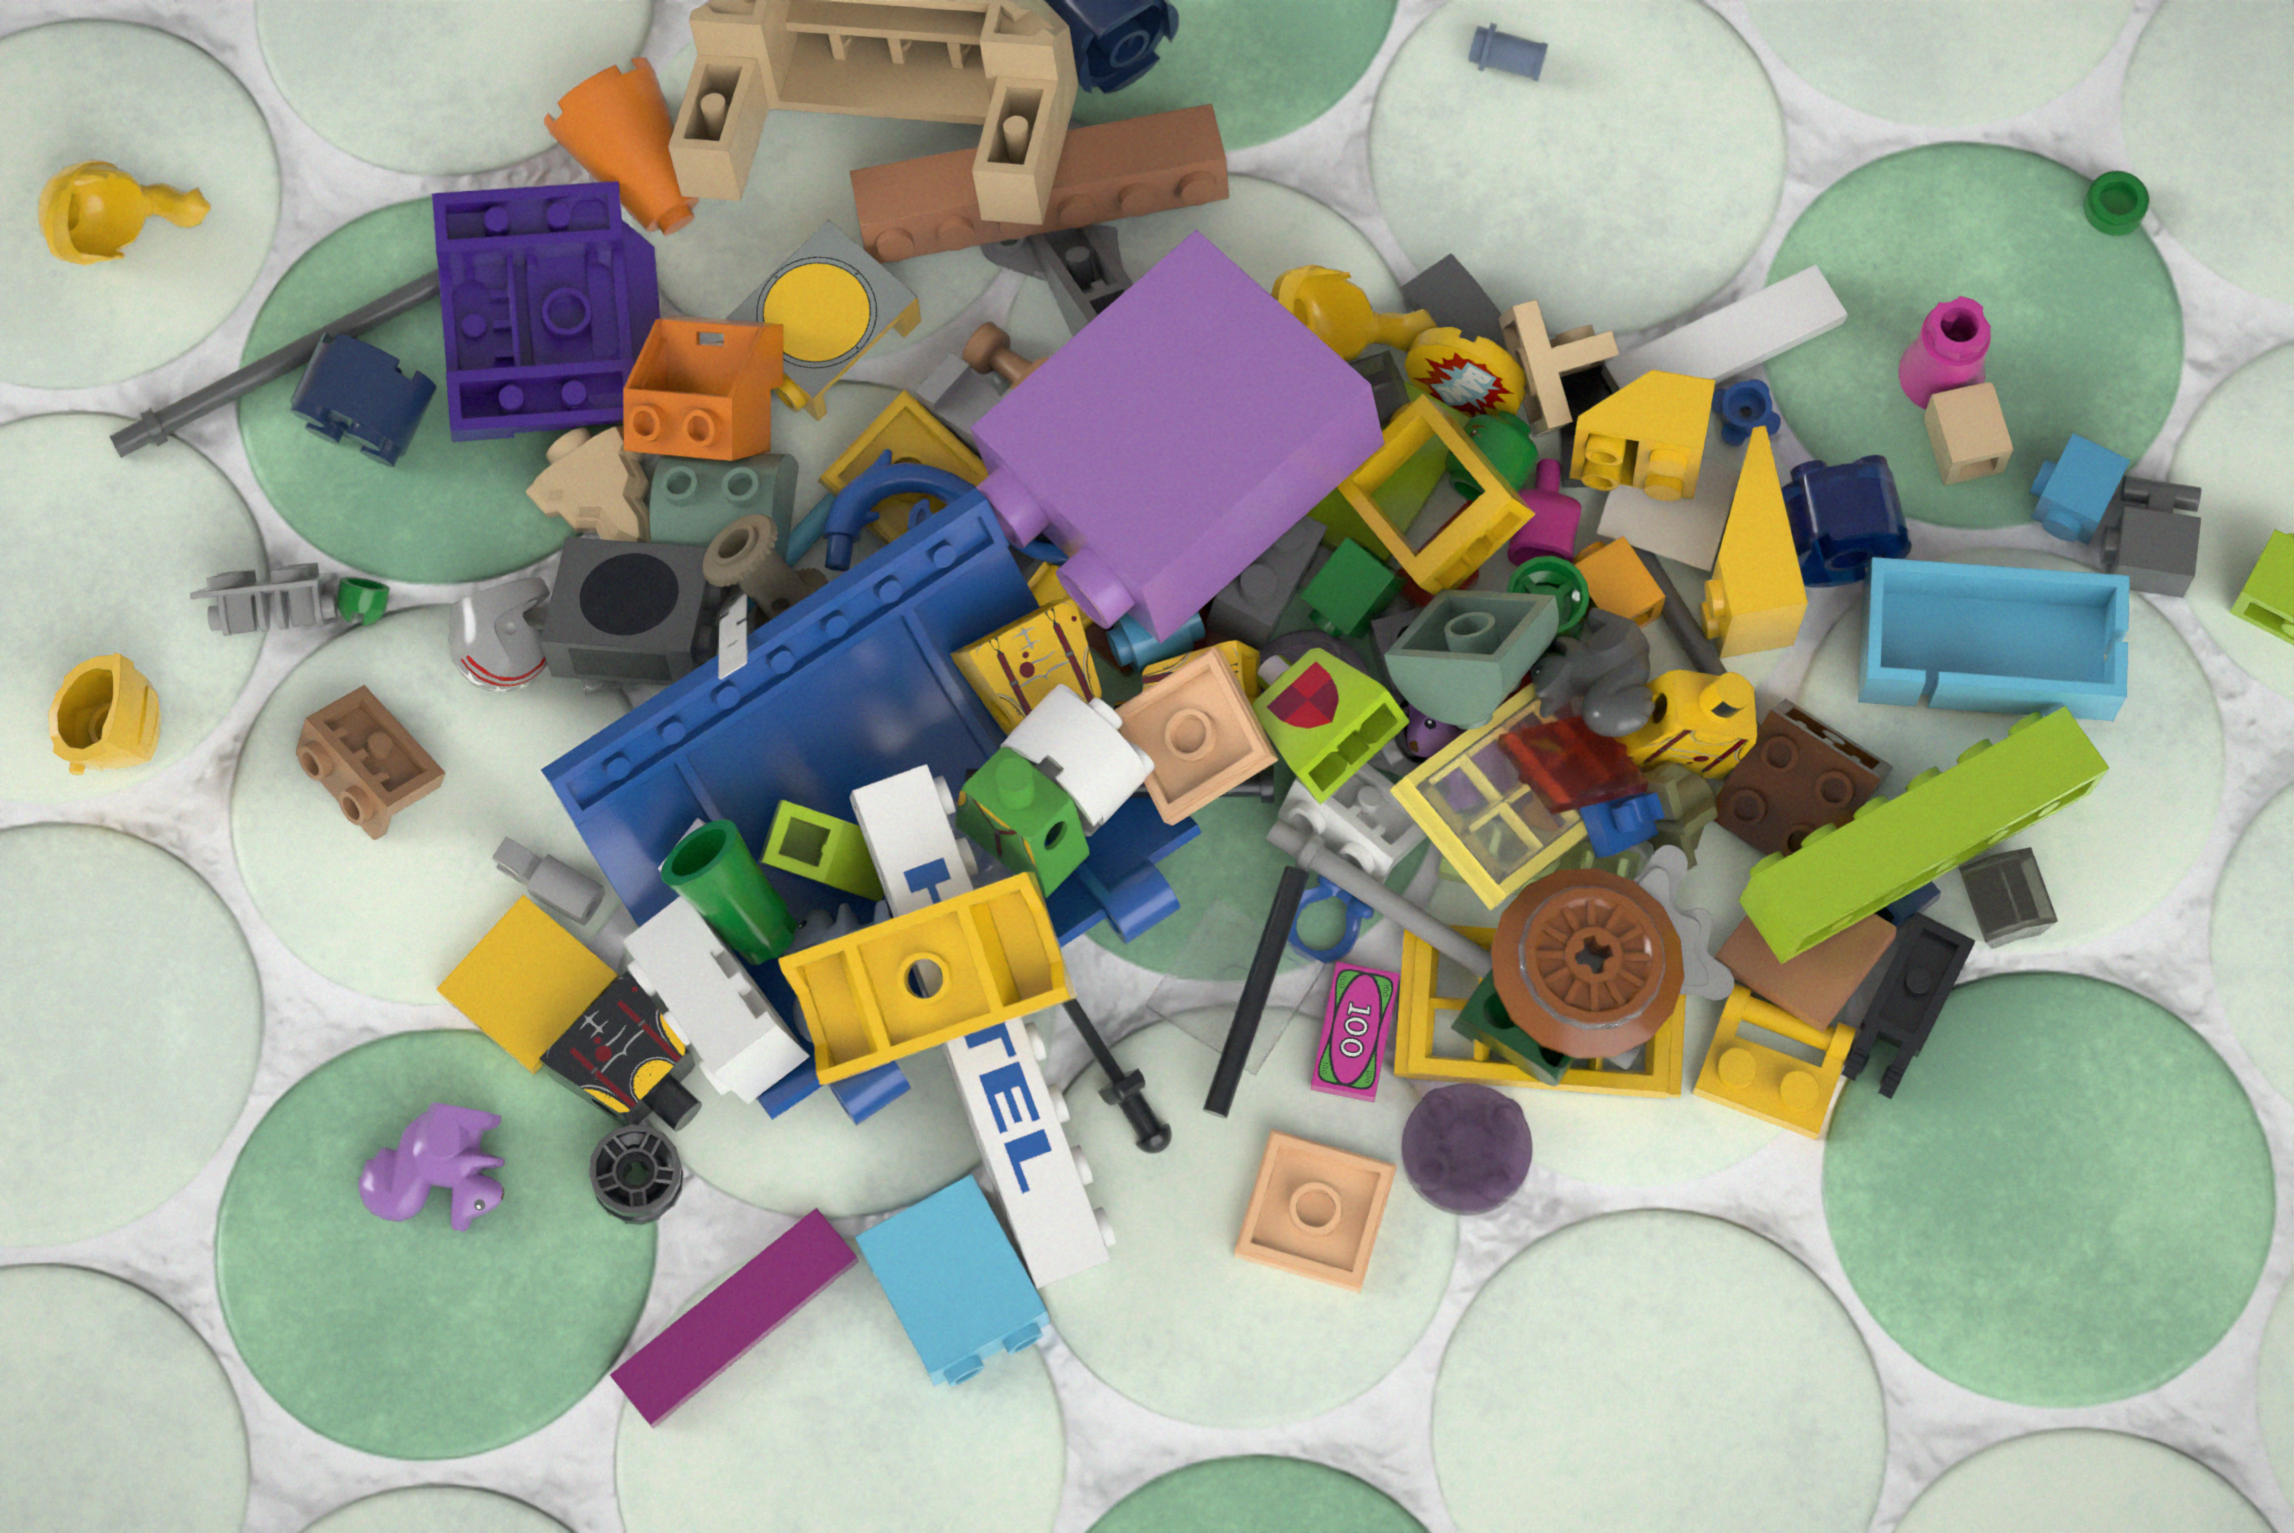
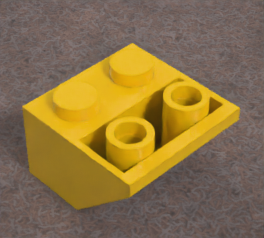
M1652 369L1578 416L1569 478L1581 480L1586 486L1597 490H1615L1619 487V484L1644 489V493L1647 496L1661 501H1676L1681 497L1694 499L1716 380Z

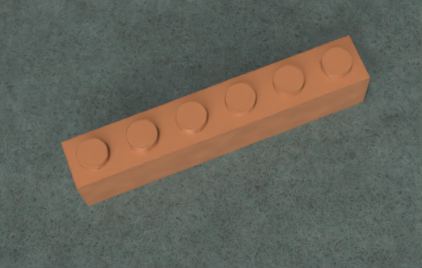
M1212 103L1067 130L1043 225L981 220L972 173L978 147L849 171L864 250L880 264L1229 199L1226 156Z

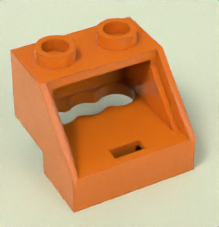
M670 316L656 319L623 388L624 451L728 461L770 452L771 389L783 386V324L688 316ZM700 332L723 334V341L700 344Z

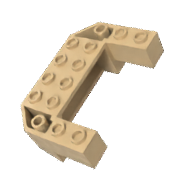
M710 0L692 10L689 22L697 50V58L668 146L681 196L741 201L769 109L984 125L972 173L981 220L1043 225L1078 89L1069 25L1044 0Z

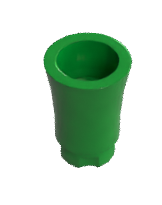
M721 819L709 822L688 834L669 853L661 869L662 881L689 902L714 927L728 946L733 950L739 951L749 964L760 965L768 959L777 958L795 940L794 932L798 923L787 911V903L769 882L749 852L733 821Z

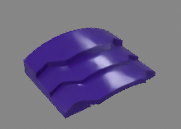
M619 181L432 193L452 442L514 438V433L577 429V426L624 423L623 388L655 320L660 319L661 316L655 247L622 220Z

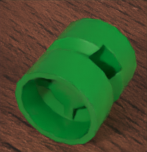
M1554 556L1535 557L1522 563L1511 575L1506 593L1555 595L1559 612L1557 633L1551 644L1538 659L1548 656H1564L1556 647L1555 641L1559 636L1580 640L1589 603L1588 584L1578 568L1561 558Z

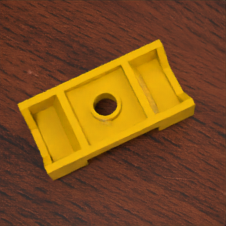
M1024 872L778 959L784 976L798 996L814 1043L816 1074L820 1085L831 1084L892 1063L894 1060L1077 998L1035 872ZM922 959L934 961L940 967L943 974L941 989L930 998H922L916 995L911 990L908 982L911 967Z

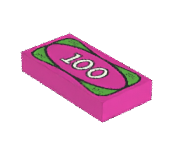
M1336 961L1311 1082V1090L1375 1102L1400 974Z

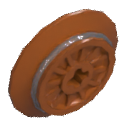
M1599 868L1562 869L1528 884L1502 913L1490 948L1494 988L1510 1019L1540 1046L1576 1059L1616 1057L1648 1042L1673 1014L1685 977L1681 939L1664 907L1635 881ZM1584 946H1588L1591 955L1602 954L1605 959L1596 970V974H1593L1589 964L1578 965L1576 958L1584 950Z

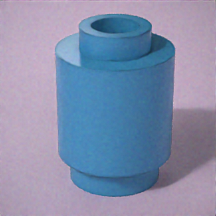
M1127 612L1113 624L1114 629L1106 632L1108 644L1119 666L1122 667L1130 664L1137 674L1143 672L1144 668L1148 665L1174 658L1193 650V643L1205 638V629L1199 612H1196L1162 644Z

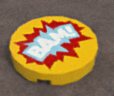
M1454 327L1429 328L1416 336L1404 364L1408 378L1415 387L1469 418L1480 414L1497 416L1501 411L1516 416L1526 395L1524 387L1527 380L1523 369L1510 353L1485 337L1477 335L1474 342L1459 338L1462 330Z

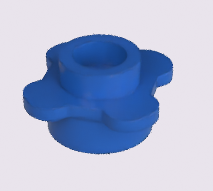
M1751 379L1738 382L1728 390L1718 389L1713 393L1711 410L1719 415L1723 426L1721 438L1726 444L1741 446L1746 438L1751 437L1754 427L1766 425L1768 437L1778 432L1781 419L1777 413L1772 411V399L1769 394V387L1765 382ZM1742 408H1747L1750 410L1751 415L1749 417H1742L1739 411Z

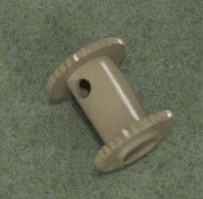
M765 514L747 515L723 529L707 549L702 566L705 579L711 585L722 588L725 585L729 587L731 584H737L758 606L756 608L757 612L754 614L755 619L753 620L756 630L828 584L826 576L820 570L808 567L805 570L802 568L799 571H794L773 549L778 539L776 537L778 527Z

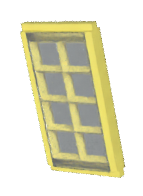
M1531 683L1499 706L1493 712V718L1488 724L1480 728L1468 729L1389 790L1490 911L1588 836L1576 800L1577 796L1621 776L1633 774L1640 776L1643 773L1647 774L1652 771L1650 769L1614 764L1612 737L1592 732L1581 717L1582 700L1584 697L1575 696L1552 715L1542 718L1539 713L1541 701L1536 696L1535 689Z

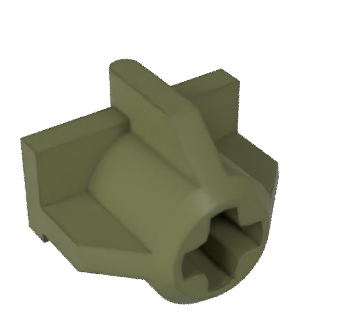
M1665 761L1649 773H1643L1639 776L1644 793L1657 792L1665 817L1659 820H1654L1658 835L1646 841L1653 845L1654 852L1664 845L1678 847L1685 853L1688 860L1687 870H1690L1697 865L1694 850L1698 848L1704 826L1718 817L1716 797L1711 785L1702 776L1673 762Z

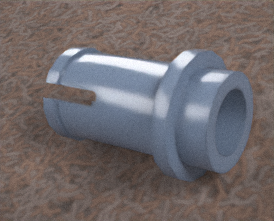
M1491 23L1489 28L1477 26L1468 57L1469 62L1479 64V71L1484 72L1485 67L1488 66L1538 81L1548 48L1547 43L1542 42L1541 44L1496 31L1497 24Z

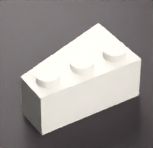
M681 896L623 940V943L635 959L627 968L650 997L655 993L659 994L669 1011L663 1014L665 1021L686 1046L690 1043L693 1044L703 1059L699 1067L722 1096L729 1090H732L749 1104L810 1057L724 939Z

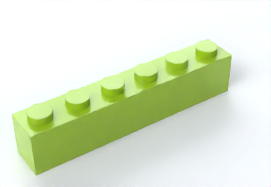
M2064 706L2046 717H2043L2039 711L2027 715L2008 730L2007 734L2009 737L1992 745L1989 739L1981 740L1965 750L1957 758L1958 764L1941 773L1938 767H1932L1911 780L1906 785L1905 790L1907 792L1891 801H1889L1886 795H1880L1858 809L1853 815L1855 820L1837 829L1834 823L1826 824L1806 837L1801 843L1803 848L1785 858L1781 851H1778L1755 864L1748 872L1751 879L1738 901L1779 962L1782 964L1881 910L1890 903L1901 899L1930 881L1939 878L2091 794L2110 767L2067 707Z

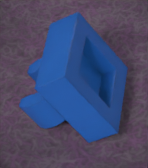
M1638 774L1621 776L1576 797L1596 858L1614 856L1658 835L1654 820L1665 817L1657 792L1644 793Z

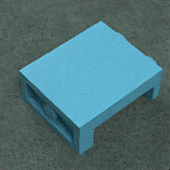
M972 1174L855 1236L871 1272L875 1274L921 1359L933 1386L947 1380L952 1387L973 1378L985 1368L982 1360L1004 1348L1009 1355L1028 1348L1043 1337L1040 1328L1050 1323L1048 1311Z

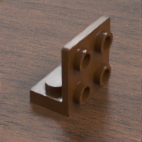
M1785 698L1769 711L1757 731L1755 745L1735 766L1717 795L1718 817L1713 821L1765 855L1769 856L1781 851L1786 858L1802 849V841L1820 827L1834 823L1836 828L1839 829L1854 821L1853 815L1865 805L1868 799L1881 788L1893 766Z

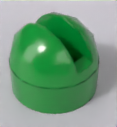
M341 578L337 594V607L341 616L348 623H352L355 612L363 613V626L376 623L383 617L387 608L390 587L364 578Z

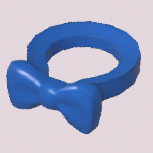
M1318 874L1317 881L1320 886L1303 892L1287 945L1298 957L1309 963L1327 965L1341 960L1352 951L1359 938L1362 917L1367 920L1371 919L1375 910ZM1335 896L1341 899L1348 907L1346 912V933L1342 941L1334 948L1325 951L1312 950L1306 947L1300 940L1297 932V920L1302 910L1309 904Z

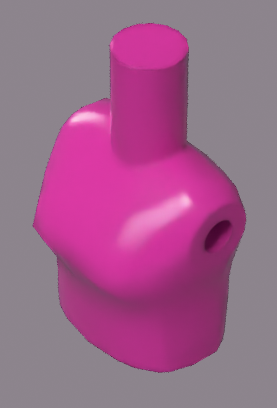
M1546 458L1538 461L1534 489H1519L1517 492L1535 515L1509 539L1507 556L1508 560L1515 566L1519 567L1524 562L1543 556H1554L1567 560L1571 564L1574 560V543L1581 515V504L1578 500L1559 493L1561 464L1554 459Z

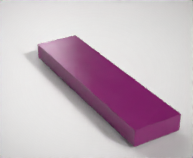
M815 1208L618 1367L610 1376L651 1428L654 1429L859 1262L858 1257L821 1212Z

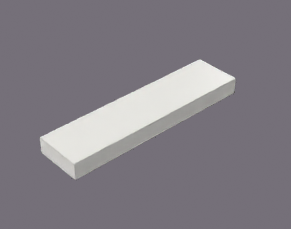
M1813 265L1605 363L1601 374L1613 394L1652 369L1716 380V385L1844 324L1848 314L1818 266Z

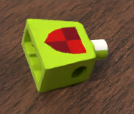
M1320 647L1310 649L1294 665L1283 655L1272 656L1261 665L1257 673V683L1265 692L1253 702L1252 708L1289 767L1320 805L1410 722L1382 684Z

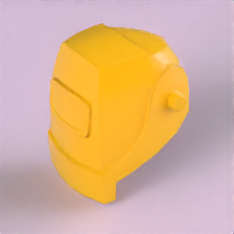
M114 652V655L96 656L79 663L64 676L63 685L56 692L48 712L49 735L54 744L53 753L63 760L70 762L69 773L78 776L84 774L85 768L95 771L138 766L152 760L157 749L161 730L158 694L150 681L134 668L133 661Z

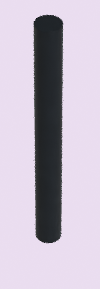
M1285 866L1202 1109L1208 1114L1225 1119L1228 1117L1310 875L1302 869L1292 866Z

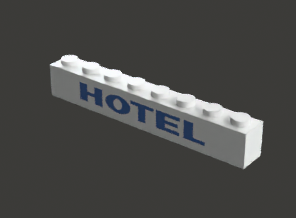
M926 764L852 791L849 799L893 918L974 890L969 877L978 874L977 865L967 839L962 837L955 840L946 815L955 813V806L943 776L932 779ZM922 959L916 962L912 969L923 998H930L937 994L942 987V971L932 960ZM1018 1018L940 1044L1019 1259L1035 1289L1110 1262L1111 1259L1106 1247L1116 1244L1114 1233L1103 1207L1092 1210L1083 1185L1093 1182L1091 1171L1080 1145L1069 1148L1060 1123L1070 1120L1069 1113L1058 1085L1055 1083L1046 1086L1038 1061L1046 1059L1047 1055L1035 1023L1032 1021L1023 1024L1022 1019Z

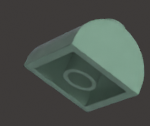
M763 453L734 461L662 455L656 466L651 488L649 512L651 543L709 547L716 536L734 521L747 515L765 514L778 527V534L776 536L778 539L773 549L786 561L799 468L796 459L791 454Z
M1441 589L1384 654L1392 681L1402 696L1413 707L1434 720L1456 725L1461 729H1476L1488 724L1493 718V712L1509 693L1519 688L1522 677L1553 641L1559 624L1555 595Z

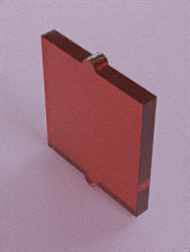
M1581 715L1500 734L1497 741L1498 747L1519 772L1518 781L1529 785L1551 815L1646 792L1649 781L1626 754L1627 746L1623 743H1617L1613 737L1602 736L1592 732Z

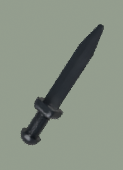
M1077 999L1061 1003L1110 1081L1109 1084L1098 1091L1101 1098L1108 1105L1118 1104L1141 1139L1136 1144L1140 1150L1149 1154H1155L1166 1149L1172 1138L1171 1127L1169 1124L1161 1126L1162 1124L1158 1121L1159 1119L1140 1092L1146 1084L1140 1069L1137 1068L1123 1074Z

